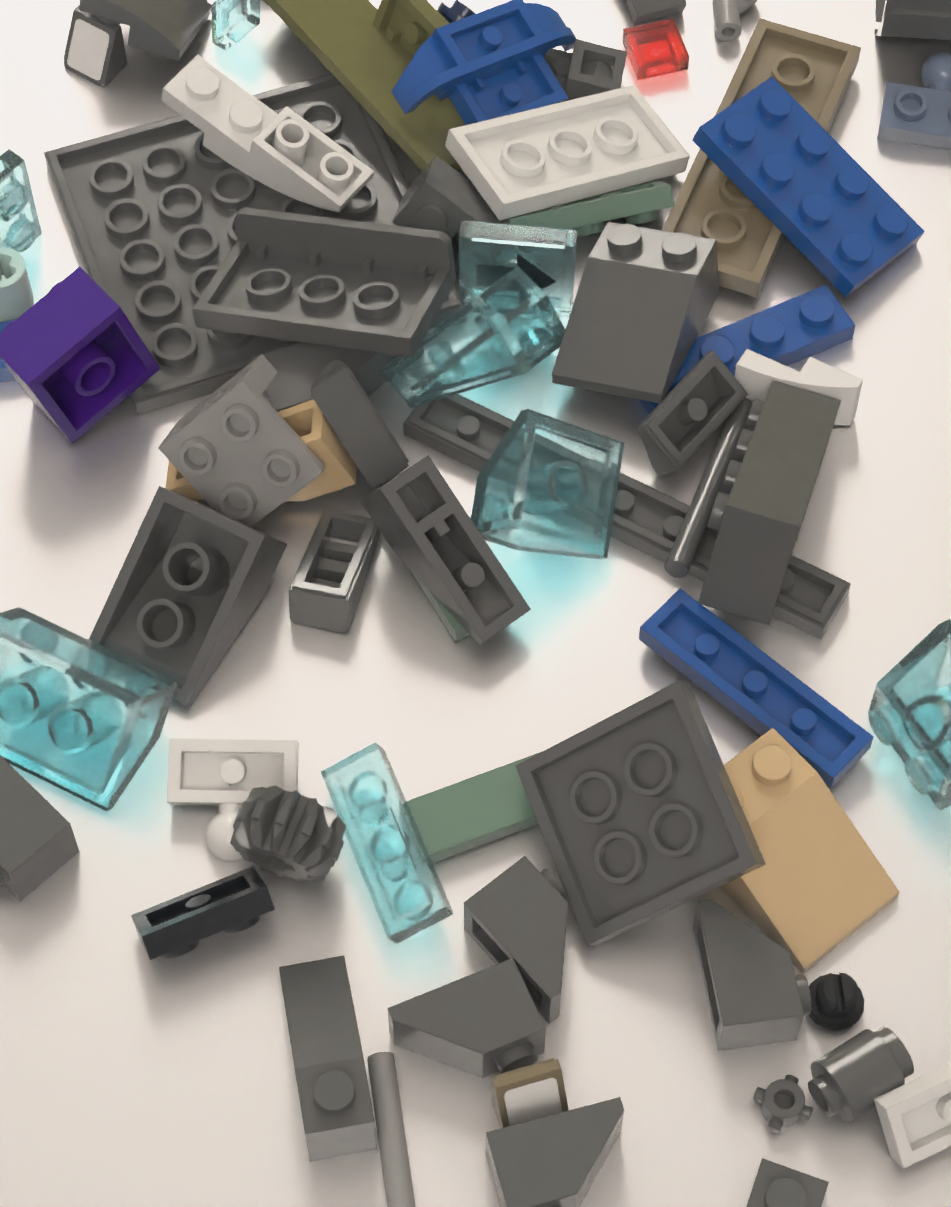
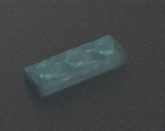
M375 742L321 771L338 817L346 825V837L387 938L398 944L453 915L450 903L386 751Z

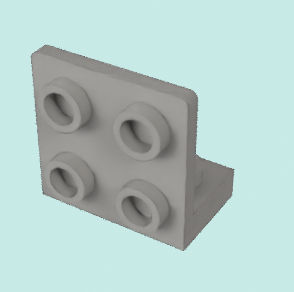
M263 354L180 418L158 447L213 509L251 527L317 478L324 469L322 461L268 402L270 396L265 390L278 371Z

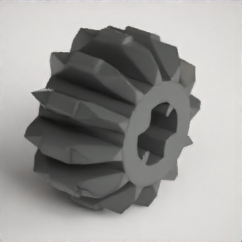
M278 786L252 788L247 800L242 803L233 824L234 831L230 843L237 852H240L245 861L260 866V870H268L276 873L280 878L283 876L290 877L298 882L308 880L316 882L324 880L331 867L334 866L335 861L338 860L344 844L342 839L346 825L333 808L322 806L318 803L317 798L305 797L297 790L293 792L285 791Z

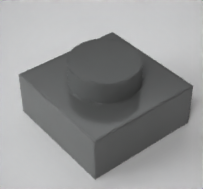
M762 1158L746 1207H821L829 1182Z

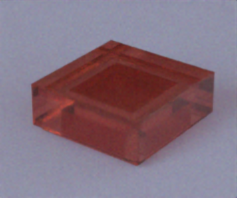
M674 19L623 29L622 43L638 80L688 70L690 56Z

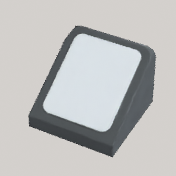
M78 5L73 10L64 53V67L96 85L104 87L127 65L122 29L118 24L105 23L99 20L96 15L80 11Z

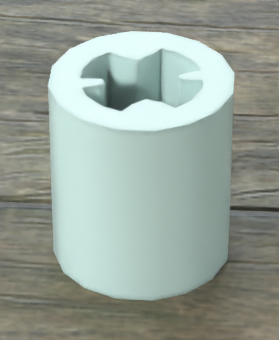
M0 247V322L19 318L34 305V296L22 255L14 249Z

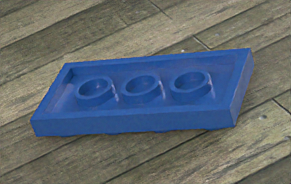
M772 76L701 125L692 139L845 298L914 246L925 232Z

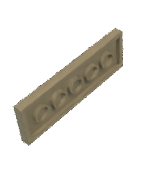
M760 18L715 116L772 76L828 133L858 65L861 47ZM699 148L662 231L687 233L692 236L716 239L719 286L758 298L784 234Z

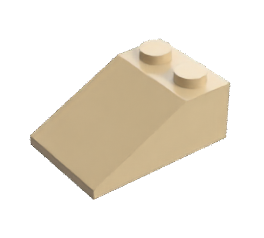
M772 728L724 765L766 865L720 887L768 938L791 953L793 964L804 974L895 900L899 895V890L818 772Z

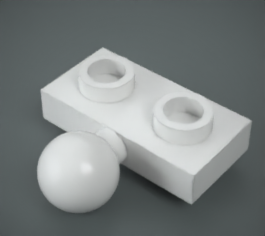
M169 738L167 803L170 805L219 806V814L210 821L206 829L205 840L207 847L212 855L219 860L225 862L240 861L243 859L240 852H237L230 843L234 831L233 824L242 803L247 800L252 788L278 786L285 791H298L299 742L297 740Z

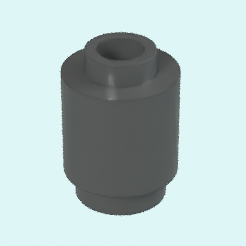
M884 1026L875 1032L865 1029L811 1063L810 1069L813 1079L808 1082V1089L814 1102L826 1116L831 1118L837 1115L843 1121L850 1123L876 1106L874 1098L904 1085V1079L914 1073V1065L908 1050L892 1030Z

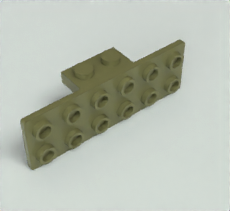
M263 0L292 30L293 34L321 61L322 65L349 91L352 97L375 119L384 132L414 161L421 171L425 169L435 155L456 171L462 170L445 146L449 129L465 126L464 121L449 97L439 100L435 94L422 102L414 111L405 114L391 92L418 48L433 34L436 28L450 24L427 0H381L378 9L369 0Z

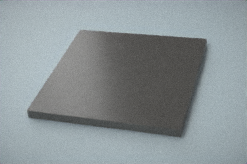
M332 73L254 94L253 96L277 114L286 106L374 171L373 178L340 212L318 208L298 201L238 170L203 146L204 132L181 115L43 152L46 166L85 272L121 307L161 368L130 394L137 415L212 394L252 362L251 357L300 343L240 333L231 334L196 327L192 308L237 242L234 217L241 208H255L397 226L392 221L404 193L409 189L408 184L381 126L352 97L349 91ZM454 286L430 329L464 319V306Z

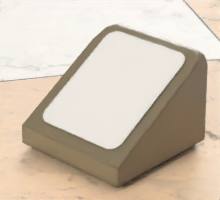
M548 1059L494 1076L492 1079V1105L500 1129L569 1111L562 1069L558 1059Z

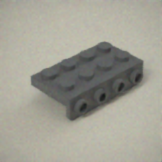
M241 208L234 217L237 242L192 308L197 328L413 358L457 280L452 240L446 233L441 231L255 208Z

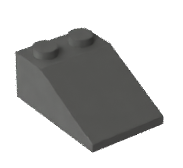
M608 222L587 258L551 374L552 383L660 403L667 396L719 295L717 240L692 236L687 233H674L637 227L633 224Z
M159 486L82 654L184 705L192 706L263 599L287 547V543L185 495Z

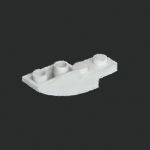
M199 55L193 58L163 87L161 101L204 132L203 146L253 179L291 198L318 208L340 212L373 178L374 171L289 107L286 106L277 114Z

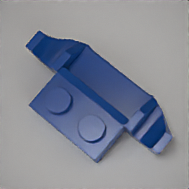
M511 0L436 28L433 34L418 48L391 92L405 114L414 111L422 102L435 94L439 100L449 97L465 125L565 102L568 96L543 57L548 50L557 46H562L564 51L573 49L577 39L571 28L566 26L559 13L551 7L539 3H525L523 0Z

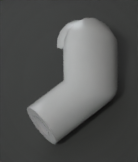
M712 0L716 37L722 41H732L738 38L741 34L740 15L751 8L758 0Z

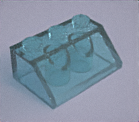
M19 606L0 613V755L9 764L107 812L114 807L158 741L178 682Z

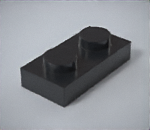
M252 866L131 915L139 939L149 959L152 960L160 956L164 958L182 956L196 948L199 940L221 931L235 933L248 929L260 920V915L273 911L275 908L266 884Z

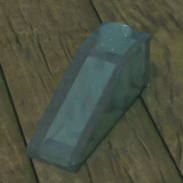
M517 266L430 331L423 339L413 358L397 356L379 371L408 406L413 408L525 374L560 347L565 327L548 296Z

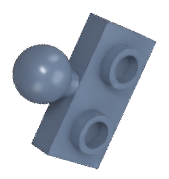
M939 52L930 56L922 66L921 81L924 87L891 82L886 83L877 139L951 150V54Z

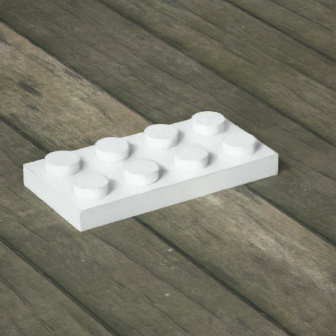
M635 85L449 129L445 144L448 151L499 221L684 173L691 157Z

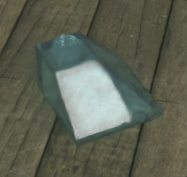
M530 409L522 410L477 477L471 520L486 541L511 549L592 559L607 558L624 442Z

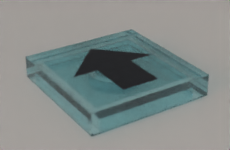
M461 221L459 233V295L464 309L569 318L574 303L578 231Z

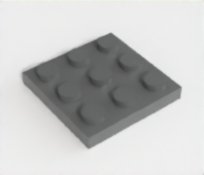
M677 681L516 765L587 946L600 945L766 865L688 682Z

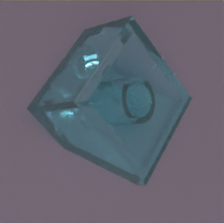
M950 619L938 624L876 683L868 711L869 723L876 737L884 745L888 746L891 744L905 763V771L912 786L920 794H928L939 811L951 805Z

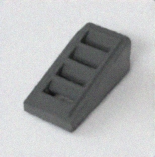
M323 510L288 589L290 620L293 623L339 633H346L356 612L380 535V530L372 518ZM330 538H338L359 543L357 546L330 541Z

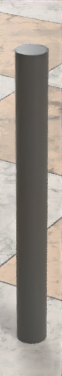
M747 398L727 417L665 562L664 569L672 577L683 578L688 574L701 543L718 491L721 492L730 460H733L741 431L745 429L753 403Z

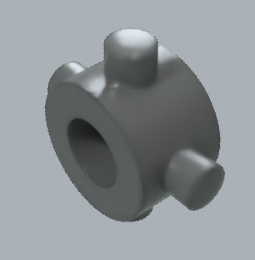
M786 1075L785 1079L772 1082L766 1089L757 1087L753 1099L762 1103V1114L769 1122L767 1128L772 1132L780 1133L782 1128L793 1126L800 1118L809 1120L812 1115L813 1107L805 1105L804 1092L798 1085L799 1079L793 1075Z

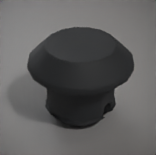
M840 972L839 975L829 973L819 976L810 983L811 1014L808 1016L815 1024L826 1030L841 1031L851 1028L859 1021L864 1012V997L861 989L851 976Z

